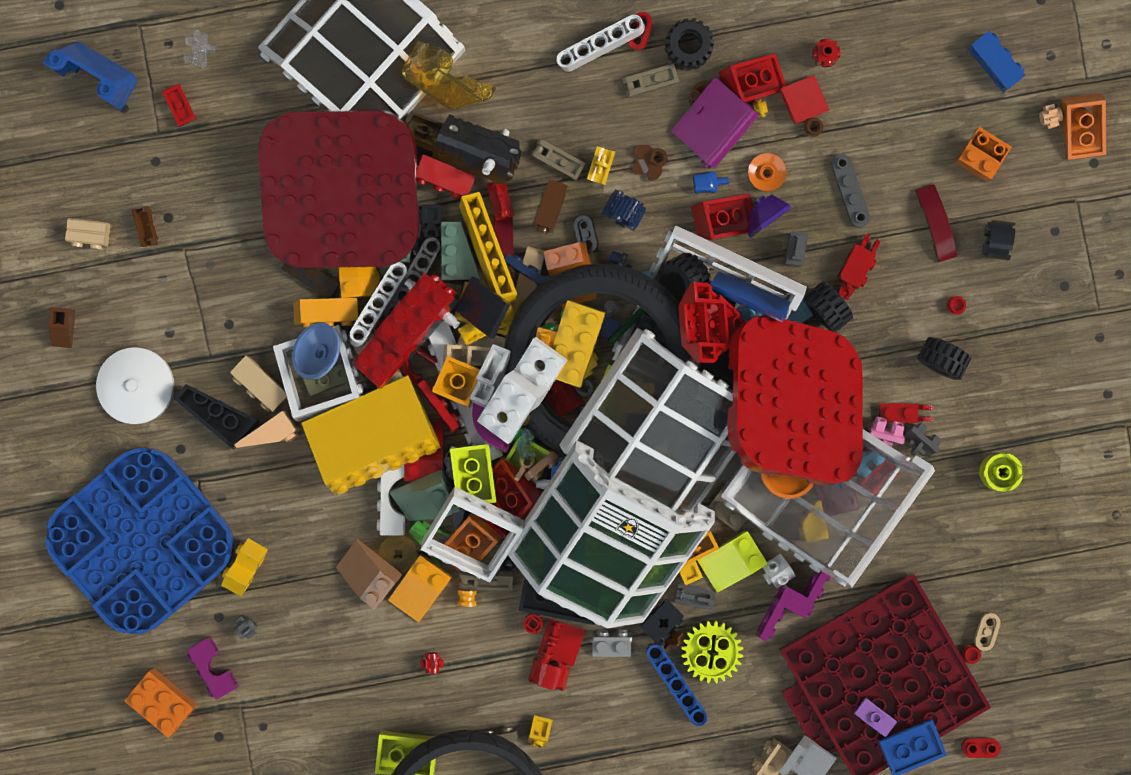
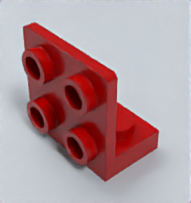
M559 380L554 381L544 397L550 407L560 417H563L584 402L573 385Z

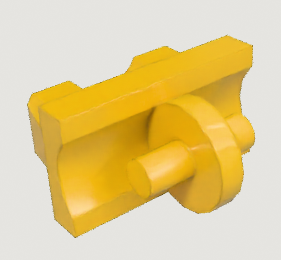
M597 146L587 180L602 185L606 184L615 151Z

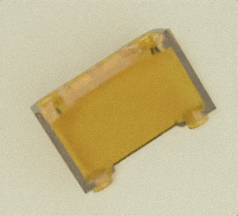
M420 41L416 43L402 69V75L405 80L451 110L485 102L492 97L496 90L490 83L480 82L467 75H464L462 80L456 79L449 74L453 66L452 56L441 48Z

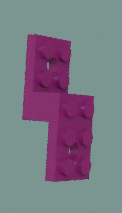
M814 571L803 594L787 585L780 586L755 634L765 642L768 638L771 639L776 631L774 628L777 621L780 622L785 614L784 608L803 618H806L807 615L810 616L815 607L813 605L815 599L821 597L824 591L822 586L831 577L822 571L819 573Z

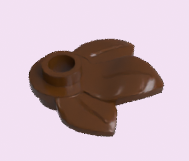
M649 145L635 147L633 152L639 159L634 163L632 172L638 175L647 174L650 181L658 179L662 174V167L667 162L666 152L660 148L653 149ZM660 155L661 161H655L654 157Z

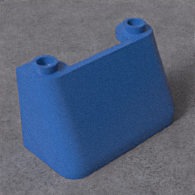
M72 42L51 51L43 62L44 65L63 77L67 72L78 73L79 69L82 68L101 79L97 86L98 96L119 110H122L137 84V78L133 73L81 42Z

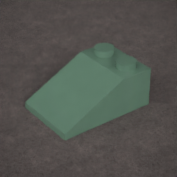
M441 469L392 490L390 494L408 521L428 520L436 518L452 492L453 486ZM453 504L446 516L460 511V508Z

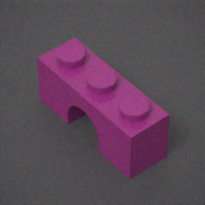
M211 636L187 650L190 662L192 664L195 663L198 668L197 674L202 681L205 680L208 686L207 691L215 700L239 687L230 669L224 673H216L211 668L212 658L220 653Z

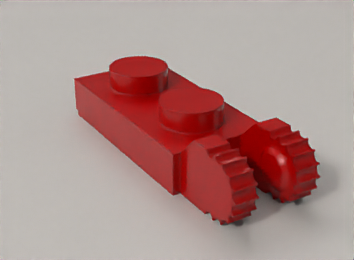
M879 403V417L886 419L887 423H893V421L901 423L933 421L931 416L918 417V409L933 410V405Z

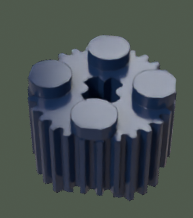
M615 189L601 214L609 219H615V223L622 228L627 227L635 231L646 212V208L637 199H632L626 195L623 197L624 192Z

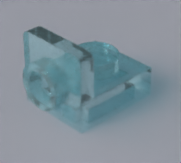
M527 427L524 428L515 450L520 451V456L529 459L530 456L535 457L536 452L527 449V446H531L535 437L532 435V430Z

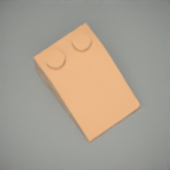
M282 411L234 445L236 448L282 441L291 442L299 436L298 432L301 429L288 411Z

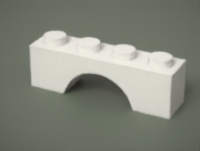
M404 464L397 470L385 472L381 476V481L377 483V491L381 492V500L377 501V511H381L380 519H377V531H380V535H405V515L393 507L390 499V491L393 485L405 477Z

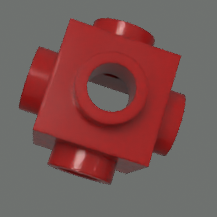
M821 39L812 48V59L815 60V66L823 68L832 67L841 56L840 46L837 47V41H831V39ZM824 50H830V54H826Z

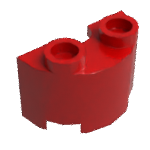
M542 657L534 658L528 681L530 683H537V686L565 691L571 668H568V664L557 662L554 665Z

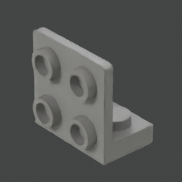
M606 629L596 630V633H592V656L631 657V633H628L626 629H617L616 633H608Z
M804 735L779 772L782 775H787L789 771L795 772L798 775H825L835 762L836 757Z

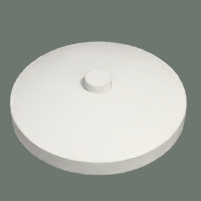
M132 347L117 351L103 363L97 376L96 391L102 407L110 416L124 423L142 424L156 419L168 408L174 394V378L169 365L161 356L148 349Z

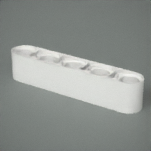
M630 15L561 51L557 55V63L565 72L573 71L643 34L645 29L644 23L640 16ZM634 22L640 23L637 29H631V24ZM616 31H622V35L619 38H614L613 35ZM599 40H605V44L602 47L596 46ZM582 49H588V53L585 56L579 55ZM567 57L571 58V61H570L569 64H567V65H563V64H562V62H563V60H564L565 58H567Z
M397 262L389 267L350 331V343L354 347L358 348L366 344L384 315L388 304L406 275L404 264ZM399 270L402 272V275L395 276L392 272ZM390 286L393 290L385 292L383 287ZM379 301L383 306L376 308L373 306V303ZM369 317L373 319V322L366 324L363 319ZM356 333H360L364 338L356 340L353 336Z

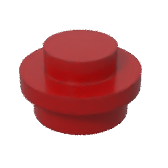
M953 296L947 302V309L953 315H960L966 309V301L960 296Z
M970 644L962 649L961 656L966 663L975 664L981 658V651L975 645Z

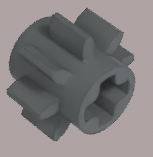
M242 615L234 622L236 626L233 629L241 639L244 637L250 639L257 633L254 629L258 625L251 616L245 618Z

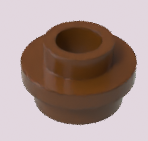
M810 118L804 124V131L810 137H817L823 131V123L818 118ZM810 125H816L817 129L812 131Z

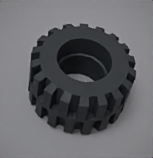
M686 18L682 22L679 20L670 28L667 34L665 53H667V58L672 61V64L678 65L679 69H698L711 56L714 45L713 34L709 31L710 28L707 25H703L704 22L701 20L699 22L695 18L691 20ZM684 35H692L699 40L701 46L698 52L686 54L680 50L678 40Z
M682 253L668 260L660 267L659 282L679 302H681L692 282L711 283L709 280L711 276L707 271V266L703 264L701 259H698V256H692L691 253Z
M824 281L804 296L809 309L829 331L837 332L853 319L852 311L844 299L831 285Z
M927 337L917 357L919 362L927 368L954 380H961L972 359L964 350L936 337Z

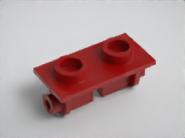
M494 182L487 184L496 221L514 217L506 182L504 186Z

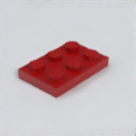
M421 381L418 384L419 391L452 435H455L459 432L460 421L454 413L449 414L447 411L448 405L443 398L438 399L436 393L432 392L434 386L431 382Z

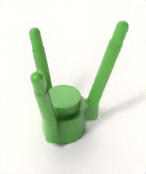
M418 520L411 527L409 533L421 545L422 539L428 531L427 528L429 529L431 525L426 521L421 523ZM438 528L437 533L447 537L450 536L449 533ZM430 556L437 565H440L439 560L435 556Z

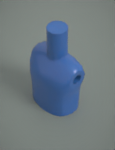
M714 171L693 174L695 194L716 193L718 185L729 184V177L717 178Z

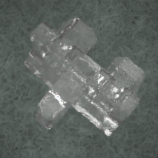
M193 30L192 34L185 36L186 45L192 46V53H186L184 56L185 63L199 68H206L207 54L215 53L216 47L207 45V33Z

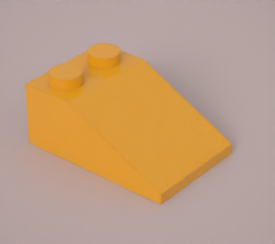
M421 554L388 601L419 623L450 581L452 575Z

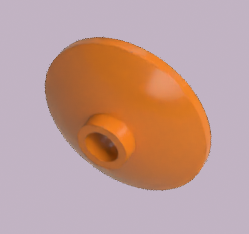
M771 153L756 156L748 168V177L752 185L758 190L765 192L778 189L784 183L787 174L786 166L782 159ZM764 170H768L770 172V175L768 177L763 175Z

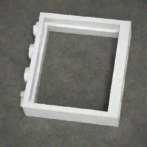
M339 325L333 328H335L340 338V353L352 393L305 409L301 408L286 354L287 351L293 350L297 339L273 346L291 414L297 422L325 413L364 394L362 384H358L357 381L359 376L358 369L352 364L351 359L354 358L352 349L347 346L346 341L349 338L346 330H343Z
M454 487L423 537L421 550L428 553L429 556L441 559L446 564L458 567L463 572L475 575L478 579L481 578L491 582L523 532L524 520ZM453 504L510 531L489 565L432 539Z

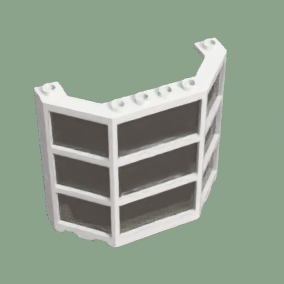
M300 0L258 47L261 51L260 56L267 62L271 60L284 70L282 73L290 81L294 78L299 83L297 87L305 94L307 92L312 94L313 97L311 99L318 106L323 104L328 109L327 111L381 109L396 114L402 121L466 51L465 46L452 36L453 33L444 24L442 26L439 25L440 22L437 16L420 0Z
M637 328L560 443V447L565 454H568L577 440L593 448V460L597 464L595 468L601 475L605 473L609 479L679 515L691 517L694 514L696 504H701L737 452H733L727 430L728 407L733 406V390L729 389V385L723 380H714V376L706 370H703V372L697 370L698 366L691 361L684 362L661 346L655 340V335L647 329L642 331Z

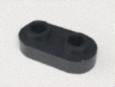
M582 215L577 217L574 221L577 242H586L587 246V242L590 240L592 246H587L588 253H593L599 245L594 222L589 216ZM584 222L588 224L586 229L582 227Z

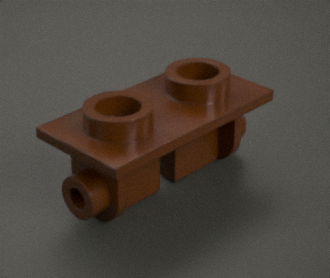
M149 206L132 210L141 247L158 245L157 240L159 237H157L155 227L153 226L152 210L149 209Z

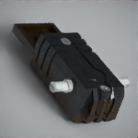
M412 111L404 122L411 129L416 146L432 151L433 159L483 177L494 183L504 186L506 181L508 182L513 179L514 172L519 166L522 155L520 143L518 140L509 137L510 132L507 129H503L502 133H497L477 124L475 126L469 121L465 122L461 118H454L450 114L443 124Z

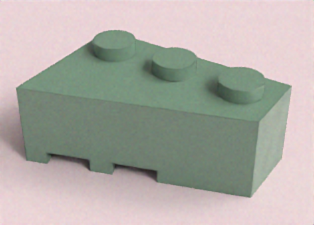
M441 222L443 282L470 281L471 277H476L481 281L462 223Z

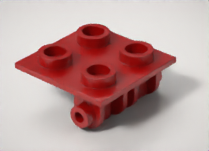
M549 618L537 655L543 656L542 658L547 660L552 659L574 667L586 630Z

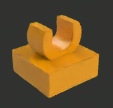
M539 326L536 337L552 348L557 331Z

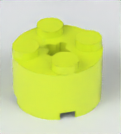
M1007 453L988 455L982 461L978 472L981 481L986 487L1000 492L1015 489L1021 483L1023 477L1020 461L1015 456ZM999 469H1003V476L999 475Z

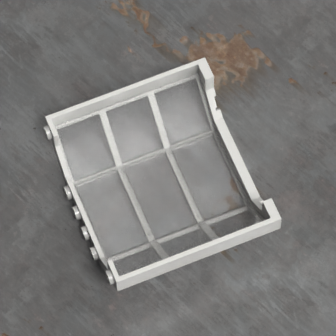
M863 429L862 462L856 474L848 481L843 482L840 488L835 485L824 486L814 484L803 496L793 499L781 498L772 494L765 487L760 473L754 472L743 465L721 497L725 501L724 505L732 511L734 509L761 529L763 531L762 535L772 541L774 538L779 542V547L785 551L789 549L793 551L795 558L801 562L804 560L809 562V567L817 573L822 571L834 578L840 585L844 587L847 585L852 588L935 470L933 465L917 455L910 462L909 457L901 454Z

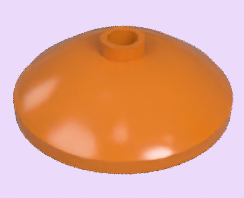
M760 473L765 487L772 494L781 498H798L806 494L814 486L813 483H808L804 479Z

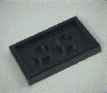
M471 277L455 311L487 337L494 339L511 304L478 278Z

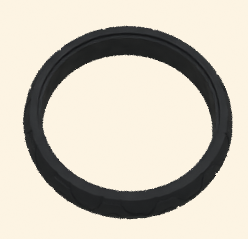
M457 730L432 737L410 751L392 773V775H415L424 765L442 755L455 751L477 750L502 757L514 765L523 775H542L534 761L516 744L499 735L479 730Z

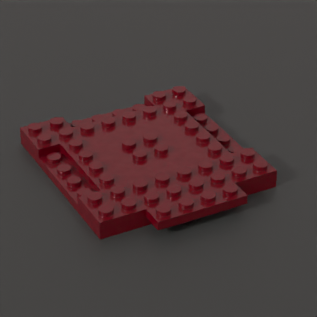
M913 573L905 575L867 600L779 648L781 655L797 681L794 685L781 692L805 735L830 754L837 751L851 775H876L888 768L878 740L885 737L853 713L865 697L897 721L887 736L932 719L939 737H942L991 708Z

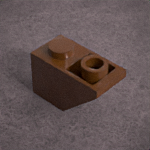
M50 307L48 328L53 347L72 348L75 310Z

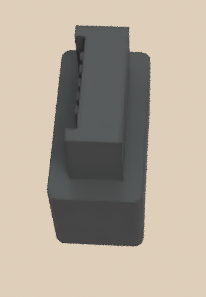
M792 231L789 234L784 260L785 265L803 266L808 240L807 233Z

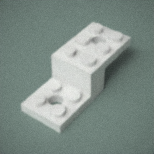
M533 338L516 368L504 376L477 422L507 444L511 443L529 413L540 405L568 360L539 338ZM538 360H542L545 363L544 370L538 368ZM500 412H504L507 415V421L501 420Z

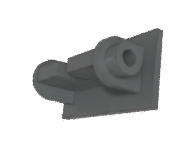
M678 583L674 602L712 610L715 604L716 591Z

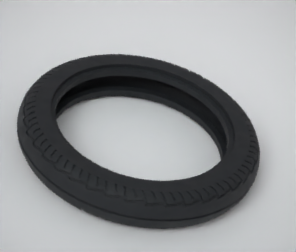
M613 264L577 266L562 271L540 284L530 293L517 310L510 324L504 345L505 349L511 351L506 375L516 368L533 338L536 337L538 327H543L548 318L567 300L586 294H610L625 298L645 310L662 331L668 350L684 362L691 361L698 366L697 370L701 371V363H697L681 346L678 308L680 302L669 290L648 275L628 267ZM671 363L668 385L679 370ZM684 374L664 405L686 417L695 400L699 382ZM544 398L540 405L529 413L524 424L544 444L567 456L561 449L560 443L572 427V424L560 417ZM659 411L640 439V442L654 449L667 440L681 425V422ZM645 420L625 429V431L634 437ZM585 429L577 440L594 449L593 460L598 463L617 462L629 444L628 441L616 432H594ZM635 447L627 460L638 457L646 452Z

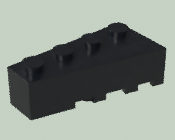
M187 384L173 398L233 450L236 449L234 444L246 437L260 422L258 419Z

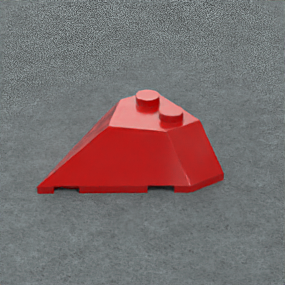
M692 282L678 305L681 346L697 363H714L722 352H726L729 349L733 332L745 320L740 317V313L724 297L717 295L712 290L713 287L709 283Z

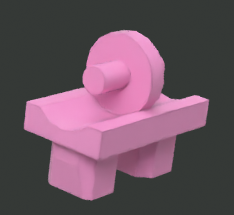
M876 417L873 424L869 423L867 428L870 431L869 433L887 445L892 446L893 442L904 443L903 423L893 421L891 429L885 427L887 421L881 417Z

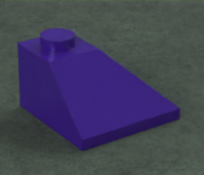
M772 194L767 198L764 195L754 202L756 206L751 209L748 236L752 238L787 212L791 206Z

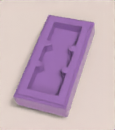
M866 697L853 712L884 737L888 735L897 723L896 720Z

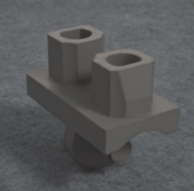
M922 422L907 430L904 436L910 440L908 444L912 447L910 451L912 455L918 452L921 456L926 454L928 457H931L940 450L938 446L941 439L934 434L927 438L924 435L927 431V426Z

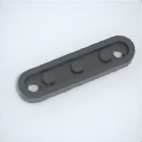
M839 154L833 158L831 167L851 224L856 228H862L869 223L870 215L851 159L845 154ZM840 160H843L845 162L844 167H841L839 165ZM859 214L863 215V221L857 219Z

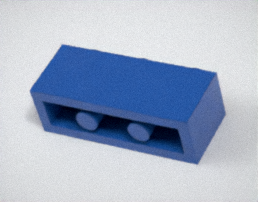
M988 31L967 49L1004 93L1025 76L1024 69L1011 58V52L1007 48L1002 47L998 36Z

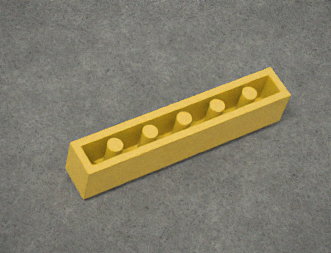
M477 192L461 196L459 208L487 285L510 304H513L517 292L481 194Z

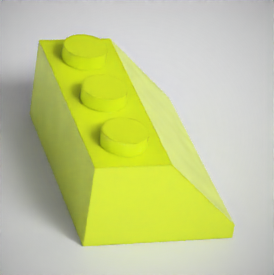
M489 444L450 449L455 487L488 503H496Z

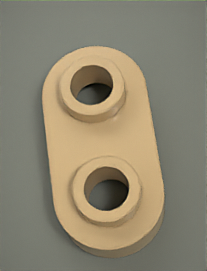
M988 612L980 618L974 636V644L982 651L990 650L995 644L1001 624L996 614ZM988 619L992 620L991 625L986 624ZM982 637L986 638V642L984 644L980 642Z

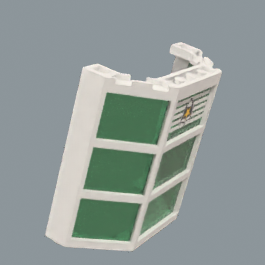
M576 440L524 520V530L508 553V556L539 595L559 604L563 608L576 612L581 617L592 620L597 625L612 628L643 623L714 524L715 511L697 503L694 507V514L691 517H686L653 502L609 479L605 473L601 475L595 468L597 464L593 460L594 449Z

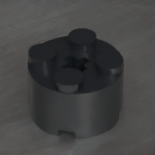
M999 220L988 222L985 225L984 236L988 237L985 244L983 243L982 255H985L986 258L1010 261L1011 255H1009V250H1013L1015 228L1013 227L1015 222Z

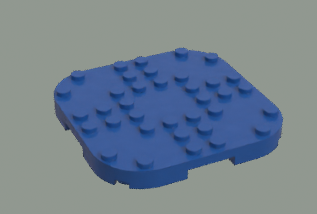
M153 448L133 449L120 455L81 491L62 504L52 514L46 527V547L52 560L66 576H69L93 604L92 607L111 628L130 634L146 633L161 625L225 570L234 550L233 534L226 520L172 457Z

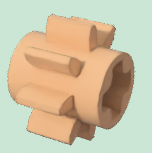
M1054 104L1043 107L1044 111L1039 113L1041 124L1043 126L1047 125L1048 129L1059 126V122L1063 121L1061 108H1055Z

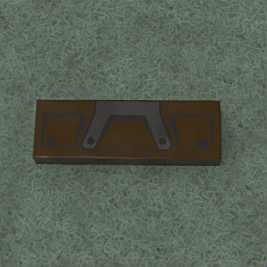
M285 263L281 268L327 299H331L340 286L339 283L316 268H298Z

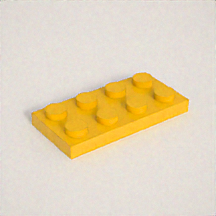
M567 300L552 349L568 361L556 380L579 388L582 387L606 312Z

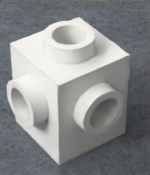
M781 554L769 560L768 564L762 567L765 572L763 577L769 585L773 583L776 589L795 577L790 565Z

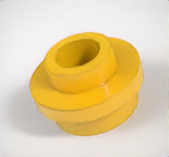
M757 99V102L753 103L754 110L759 113L758 117L762 116L764 118L766 117L765 113L768 112L766 102Z

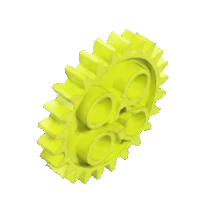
M707 620L706 626H703L700 622V628L697 629L693 626L694 633L687 632L690 638L683 639L687 644L686 646H681V649L686 651L681 654V657L687 658L683 664H690L687 671L694 670L692 676L696 677L699 674L700 681L704 677H706L707 683H710L711 678L714 679L715 683H718L719 677L725 681L724 675L727 674L729 677H732L730 671H738L735 664H742L737 660L743 657V654L738 652L743 650V646L737 645L741 642V639H735L737 632L730 633L732 627L729 626L725 629L724 622L720 626H718L717 620L714 621L713 625ZM716 635L714 649L717 653H713L712 668L709 669L710 654L707 651L711 650L712 636ZM702 636L709 638V642L705 646L699 644V639ZM727 639V646L725 648H719V640ZM700 655L706 657V662L702 665L696 663V659ZM724 658L725 665L717 667L715 665L716 660Z

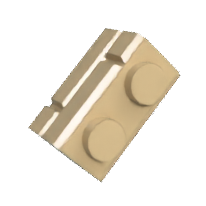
M67 219L65 241L70 242L71 246L83 247V244L90 245L91 249L102 250V246L108 247L109 223Z

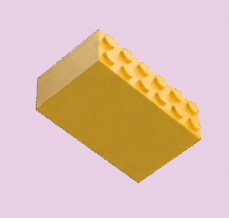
M409 376L302 422L324 484L335 495L343 494L351 487L361 486L369 479L379 478L387 471L397 470L405 463H413L419 457L431 455L441 448L417 388Z

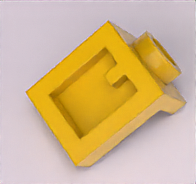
M534 715L528 743L537 748L546 747L553 720Z

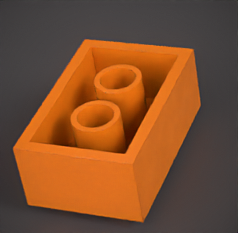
M155 668L144 676L124 700L168 738L177 731L198 705Z

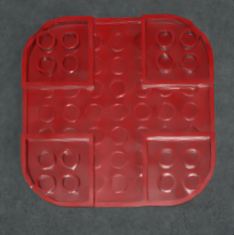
M761 315L744 321L733 332L729 345V369L733 370V406L728 407L727 430L733 452L737 451L742 459L740 462L754 472L772 476L784 475L824 486L848 481L858 471L863 454L862 362L855 348L844 336L836 332L786 319L780 322L766 315Z

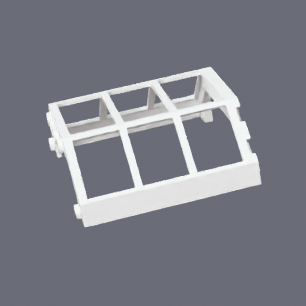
M675 226L673 232L668 231L664 240L666 246L665 248L660 247L656 256L659 260L657 263L653 262L649 273L652 274L651 278L657 280L661 270L660 267L665 263L671 249L681 254L691 253L692 256L696 255L699 260L703 261V264L708 268L707 271L711 267L790 301L786 320L792 310H797L807 286L678 226ZM675 241L683 242L710 256L707 259L675 244ZM717 258L742 271L749 273V275L745 277L718 263H715L714 260ZM755 277L760 278L772 285H775L787 291L788 293L784 295L780 292H777L765 285H762L754 281L753 279ZM637 305V307H636L634 313L640 308L638 305ZM636 323L623 334L620 342L616 341L612 349L615 352L612 360L616 361ZM634 355L627 365L631 369L668 385L670 371L662 368L665 363L663 357H660L656 365ZM699 384L695 399L728 413V407L733 406V402L729 399L724 402L716 398L712 392Z

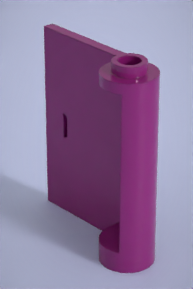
M715 77L671 131L702 158L701 163L705 167L715 169L758 118L759 113L743 102Z

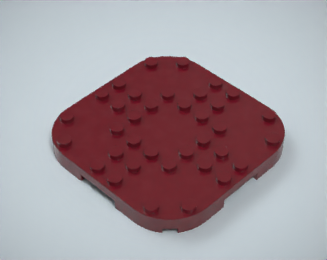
M381 109L291 111L276 117L264 128L258 144L263 233L270 251L280 261L298 268L383 267L401 261L410 253L419 235L416 143L411 129L399 116Z

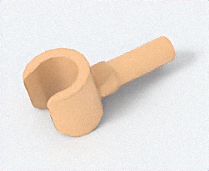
M526 458L521 460L520 470L514 478L516 481H519L523 473L529 471L532 467V462L529 466L523 464Z

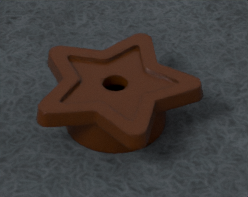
M672 628L669 632L670 636L664 641L665 650L669 648L676 649L682 643L681 637L684 633L676 632Z

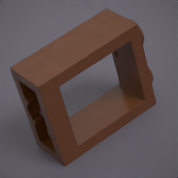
M549 179L534 221V226L538 232L548 235V232L553 233L568 185Z

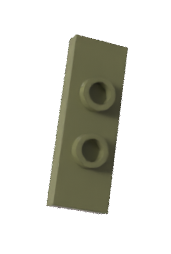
M344 363L334 366L321 378L313 380L303 378L310 396L349 382ZM358 369L359 376L357 378L364 376V374Z

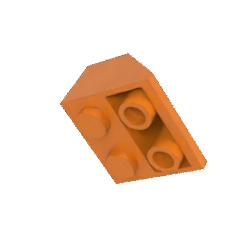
M978 127L954 163L983 181L988 182L992 180L1012 147L983 128Z

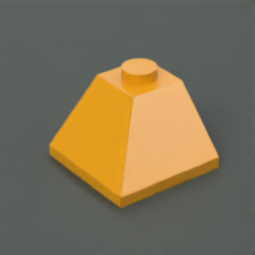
M447 356L432 392L470 408L472 404L470 396L478 382L476 377L480 369Z

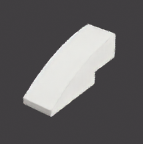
M492 345L476 377L478 382L470 396L473 403L484 408L487 406L505 376L511 354L510 350Z

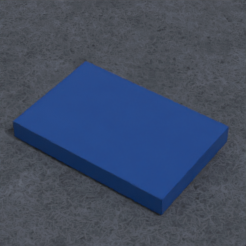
M932 719L878 740L892 775L904 774L947 756Z

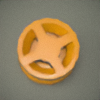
M459 589L457 606H476L475 595L477 590Z

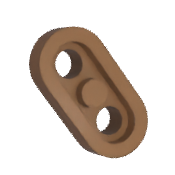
M552 451L523 476L528 481L532 479L535 482L543 475L541 471L544 468L550 469L557 463V454Z

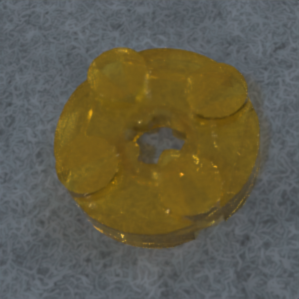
M404 535L388 537L382 542L379 549V556L400 573L408 571L416 562L418 555L415 543ZM394 549H401L403 551L401 559L399 557L394 558Z

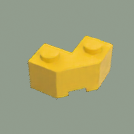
M249 538L244 544L240 543L235 551L238 554L231 568L227 567L222 574L224 580L221 586L242 597L251 584L258 567L264 561L268 549Z

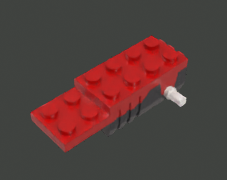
M424 273L417 282H413L411 279L405 282L410 291L375 331L376 335L352 362L354 366L381 389L406 359H412L413 354L417 353L420 349L419 347L423 346L426 342L425 340L434 333L443 321L453 326L454 329L460 324L451 313L459 303L455 298L457 292L445 284L436 274L429 276Z

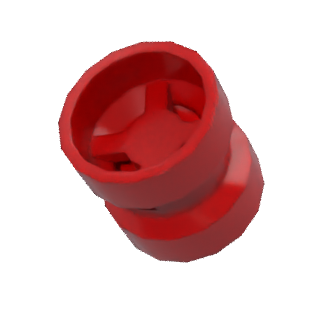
M528 614L524 619L525 630L530 634H536L541 631L543 627L542 617L538 614Z

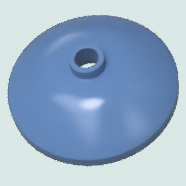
M314 323L304 329L298 336L293 347L292 363L295 371L300 376L310 380L318 379L326 375L333 368L340 352V338L335 328L326 323Z

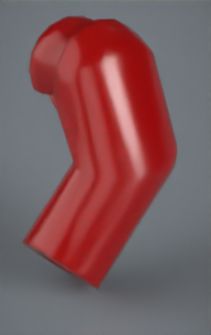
M406 360L401 365L403 377L409 376L414 385L423 381V376L420 373L416 374L411 370L410 360Z

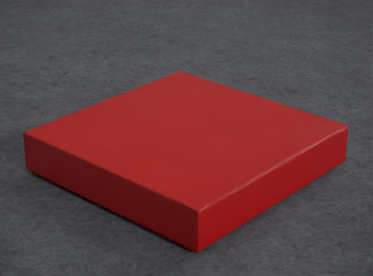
M814 75L779 90L794 125L829 111Z

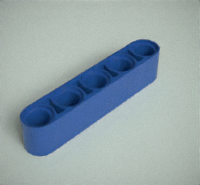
M650 643L646 648L648 659L690 721L696 726L704 725L707 722L705 709L659 643ZM652 648L660 649V654L657 657L650 655ZM669 664L671 669L669 672L664 673L661 671V666ZM680 680L682 685L680 688L675 689L671 686L672 682ZM685 696H691L693 699L688 705L682 702ZM696 712H702L703 718L701 720H694L693 715Z

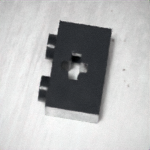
M666 598L640 624V627L656 643L659 641L664 642L670 636L668 632L673 627L677 629L683 623L682 618L684 615ZM662 618V619L664 620V619L667 618V620H666L667 625H666V626H664V625L659 626V625H660L659 619Z

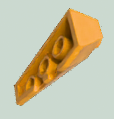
M339 267L341 298L371 297L381 282L376 267Z

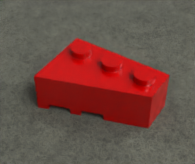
M416 155L417 183L425 186L428 184L433 186L432 189L442 193L444 191L449 192L451 197L461 200V196L469 195L475 175L426 155Z

